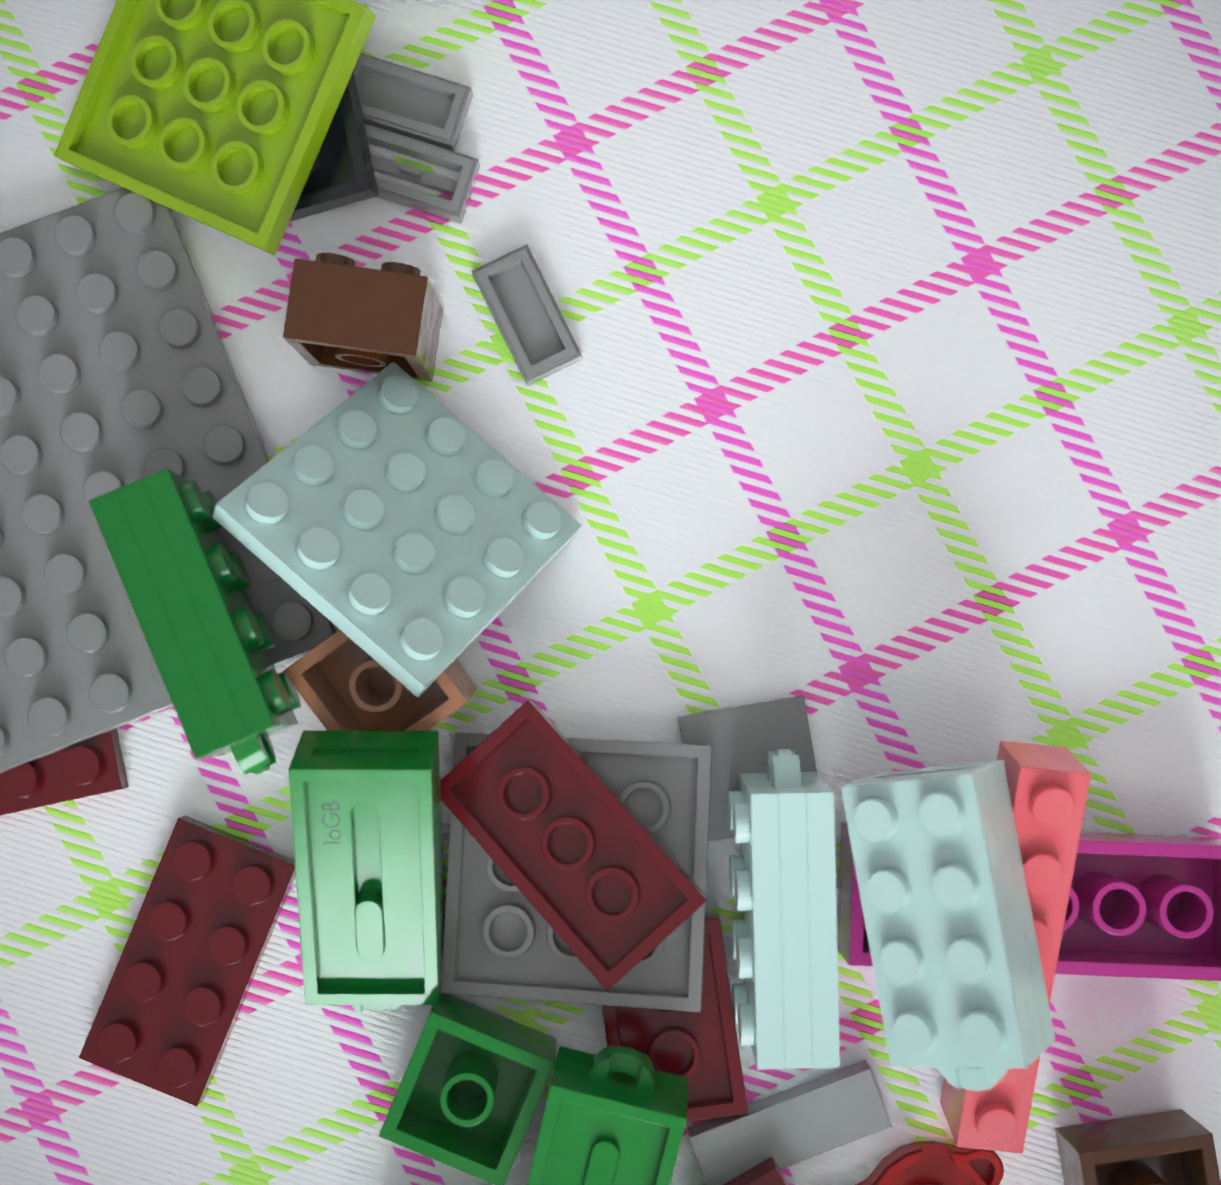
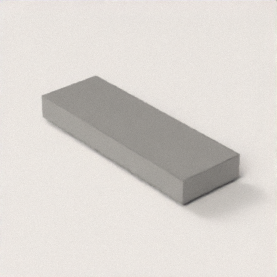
M865 1059L747 1105L748 1114L709 1119L688 1127L687 1132L706 1184L723 1185L771 1156L779 1169H783L890 1128L892 1125L871 1068Z

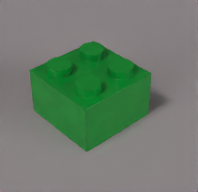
M440 991L439 1005H432L390 1105L379 1137L492 1184L505 1185L555 1065L557 1039L450 994H442Z

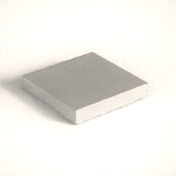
M802 695L678 716L683 744L713 745L709 842L734 838V832L729 830L728 791H739V774L767 773L768 751H775L776 749L795 751V755H799L801 772L817 773L805 699Z

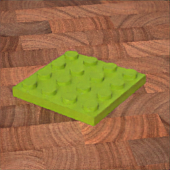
M117 0L54 157L275 256L376 15L366 5L353 0Z

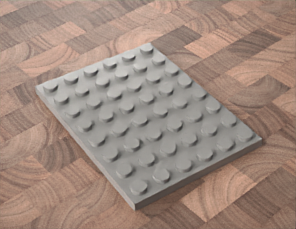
M125 188L0 233V773L173 706L88 500L168 468L189 482L194 480L202 493L210 490L217 502H219L269 462L172 210ZM224 527L218 529L227 553L235 550L246 568L251 586L243 589L252 613L260 610L272 630L276 646L268 649L274 666L307 654L336 633L329 619Z

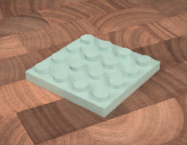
M395 362L388 365L216 503L213 518L417 698L555 558L582 527L578 521Z

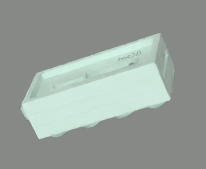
M776 749L775 751H768L767 773L739 774V791H728L729 830L734 832L735 843H740L741 854L729 856L731 895H735L736 910L742 911V919L731 920L732 958L737 961L738 978H744V983L732 985L735 1024H738L740 1046H751L757 1070L839 1068L840 1036L834 791L816 772H801L799 755H795V751Z
M1004 760L876 773L841 786L890 1065L938 1067L948 1083L957 1089L962 1087L973 1091L991 1089L1007 1074L1009 1068L1027 1069L1056 1040Z

